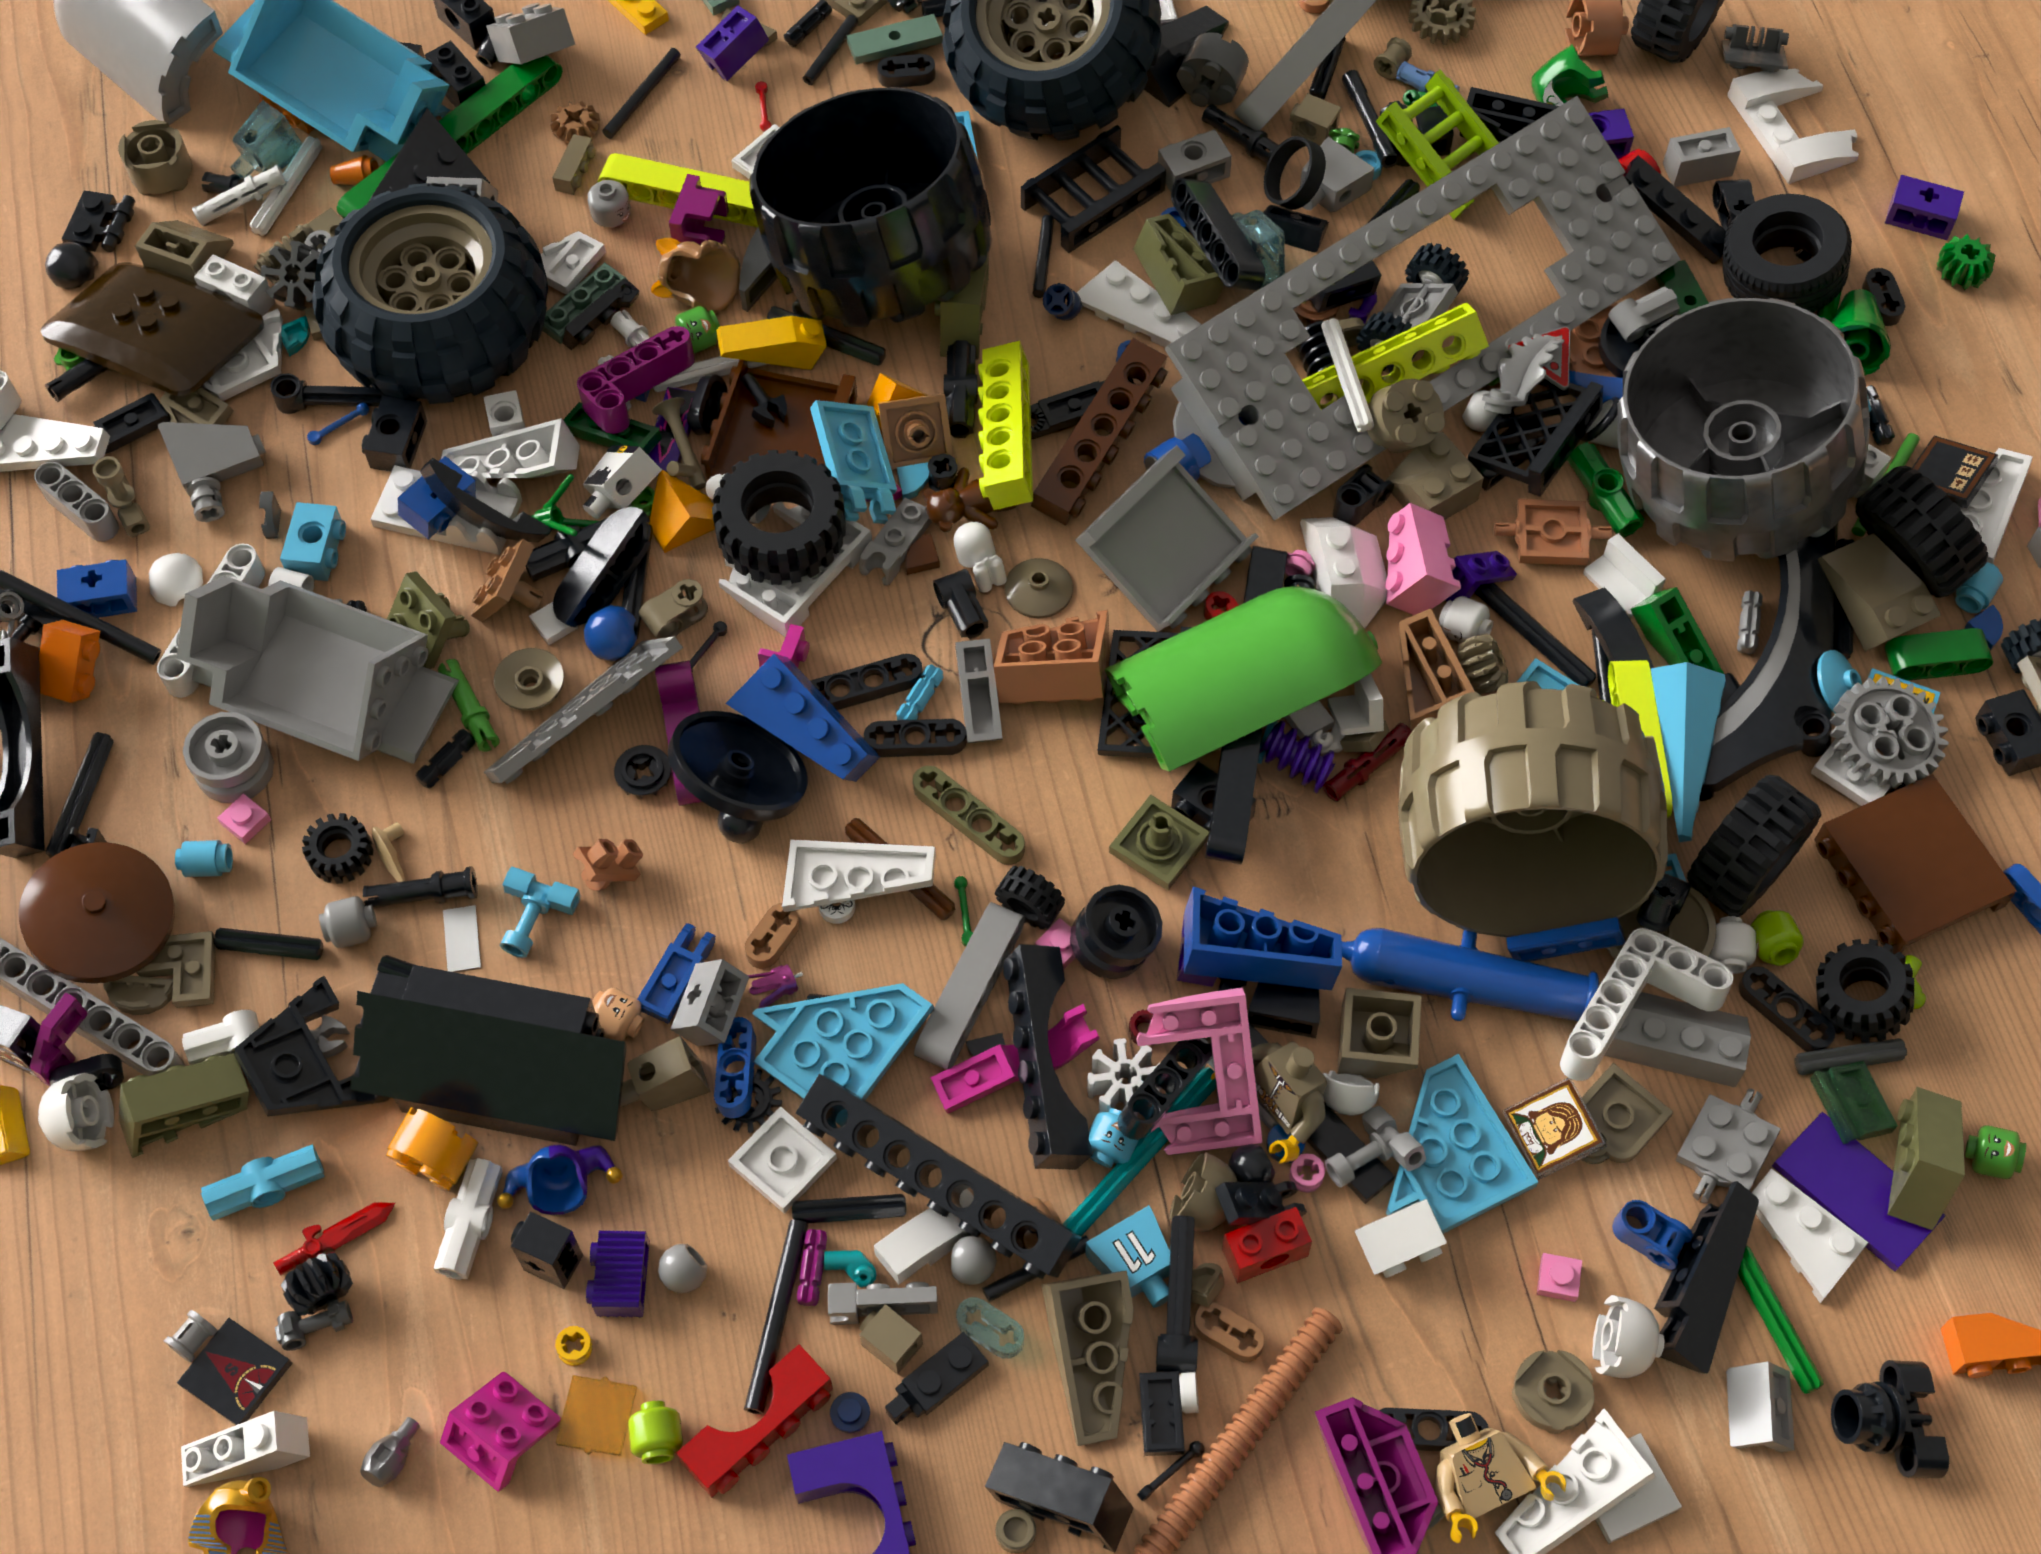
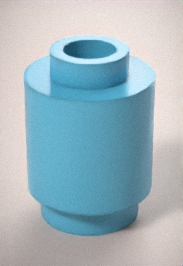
M1986 562L1983 568L1956 590V604L1962 610L1974 614L1987 608L2003 583V576L1994 564Z
M220 840L184 841L181 848L176 850L175 865L177 870L182 871L184 877L222 876L223 873L231 872L232 848L229 843L223 844Z

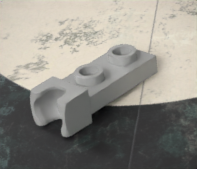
M908 498L902 500L896 512L889 518L874 541H870L861 553L859 570L862 575H868L874 568H882L885 574L882 583L884 585L891 584L899 573L900 566L906 559L909 548L916 540L921 538L932 522L928 517L925 506Z
M911 1282L906 1284V1288H890L887 1284L878 1283L868 1285L866 1289L857 1290L856 1283L829 1284L828 1315L830 1316V1324H859V1317L868 1316L874 1310L878 1313L885 1304L898 1315L938 1313L937 1287H929V1284L925 1282Z

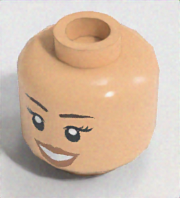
M609 988L605 992L600 990L592 1000L594 1009L599 1014L601 1028H604L605 1038L624 1041L628 1035L634 1038L638 1034L645 1018L640 1016L641 1002L638 999L617 988Z

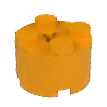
M411 1107L387 1148L389 1151L386 1156L397 1162L396 1165L404 1171L415 1176L420 1172L430 1178L429 1182L443 1190L450 1191L452 1185H456L479 1143L467 1133H465L463 1138L458 1137V1132L455 1130L456 1126L424 1110L418 1109L416 1111Z

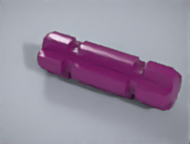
M809 1229L806 1232L804 1245L807 1249L803 1250L799 1278L802 1285L798 1286L797 1292L798 1304L803 1306H816L819 1301L820 1291L817 1286L821 1285L824 1266L823 1251L826 1250L827 1234L823 1230Z

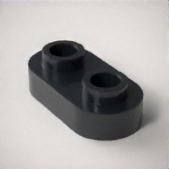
M720 375L703 376L697 384L687 414V423L696 435L710 434L713 420L719 418L722 394L724 392L728 393L726 383Z

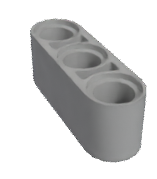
M46 462L36 469L34 479L48 503L96 541L103 542L110 540L118 533L119 524L108 503L64 466L57 462Z

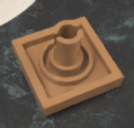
M944 393L878 403L883 442L892 470L897 469V467L926 463L933 456L943 453L953 457Z
M522 539L514 547L508 546L500 558L494 557L485 572L489 578L485 585L482 584L478 588L472 599V602L476 604L471 614L472 617L483 623L506 605L510 598L528 607L531 611L538 607L541 602L539 597L542 598L544 592L520 580L535 547L534 545Z

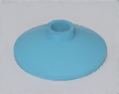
M1829 650L1820 656L1817 665L1819 687L1826 704L1836 714L1833 708L1840 701L1843 694L1847 690L1849 691L1857 682L1862 685L1861 677L1840 652Z

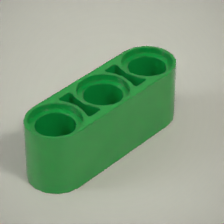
M1979 628L1903 635L1891 639L1884 647L1893 676L1907 681L1980 673L1990 668L1994 662L1984 631Z

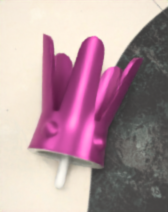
M786 964L785 966L781 965L771 969V972L748 975L749 978L763 977L752 981V987L749 989L751 994L755 995L776 989L760 1001L758 1009L769 1006L783 995H792L794 992H797L798 986L795 978L802 976L803 973L800 972L793 975L789 965Z

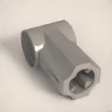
M1664 286L1636 301L1633 298H1629L1620 302L1609 312L1608 316L1624 340L1629 343L1642 337L1647 328H1651V326L1677 314L1680 307L1674 291Z

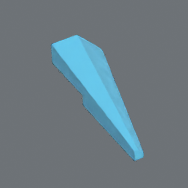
M1684 662L1651 668L1679 843L1692 841V829L1696 813H1698L1702 784L1705 782L1710 760L1715 725L1721 710L1723 689L1726 687L1725 674Z

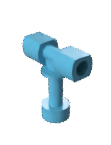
M511 866L503 882L505 893L522 898L521 903L526 908L515 931H506L500 947L513 956L526 958L533 945V941L528 936L539 913L546 914L552 908L573 915L581 897L579 889L556 881L552 886L537 882L535 874Z

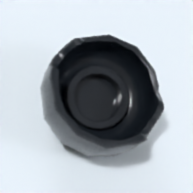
M68 241L57 244L48 253L45 269L47 275L56 286L69 290L80 287L85 281L94 279V268L99 264L93 253L83 244Z

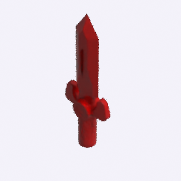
M374 1202L323 1230L322 1236L318 1239L314 1237L322 1231L320 1225L304 1228L302 1233L306 1241L303 1246L273 1262L278 1273L282 1276L296 1268L297 1265L306 1262L308 1258L313 1259L327 1249L335 1250L384 1223L395 1203Z

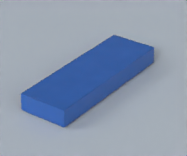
M1618 917L1506 938L1508 951L1512 958L1527 962L1618 946L1625 943L1624 931Z

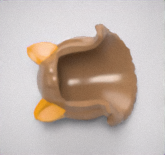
M673 238L656 240V247L662 257L658 270L659 280L652 285L651 293L660 298H675L684 305L692 306V308L702 306L707 311L713 310L715 314L724 311L729 306V303L733 302L735 295L739 292L741 263H739V258L733 249H730L726 244L713 240H705L701 245L692 241L679 242Z

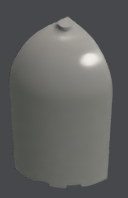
M53 0L57 24L65 40L156 119L171 125L191 111L188 90L192 77L188 75L189 67L193 61L198 62L204 51L223 34L216 12L203 0Z

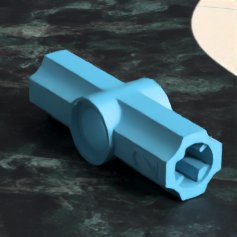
M311 1144L276 1159L272 1157L254 1159L246 1163L241 1168L240 1173L202 1187L201 1195L209 1216L215 1221L250 1206L263 1208L274 1205L285 1197V1192L325 1177L324 1169L315 1147Z

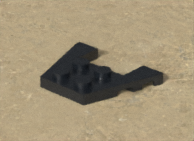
M325 976L318 978L313 983V987L302 996L298 995L288 1004V1008L274 1019L270 1018L235 1047L234 1055L267 1117L381 1103L389 1100V1097L350 1090L351 1076L338 1081L306 1024L307 1022L339 1009V1001Z

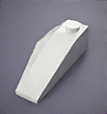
M560 418L444 449L441 459L446 456L468 475L473 471H478L485 478L548 477L576 469L580 445L563 419Z

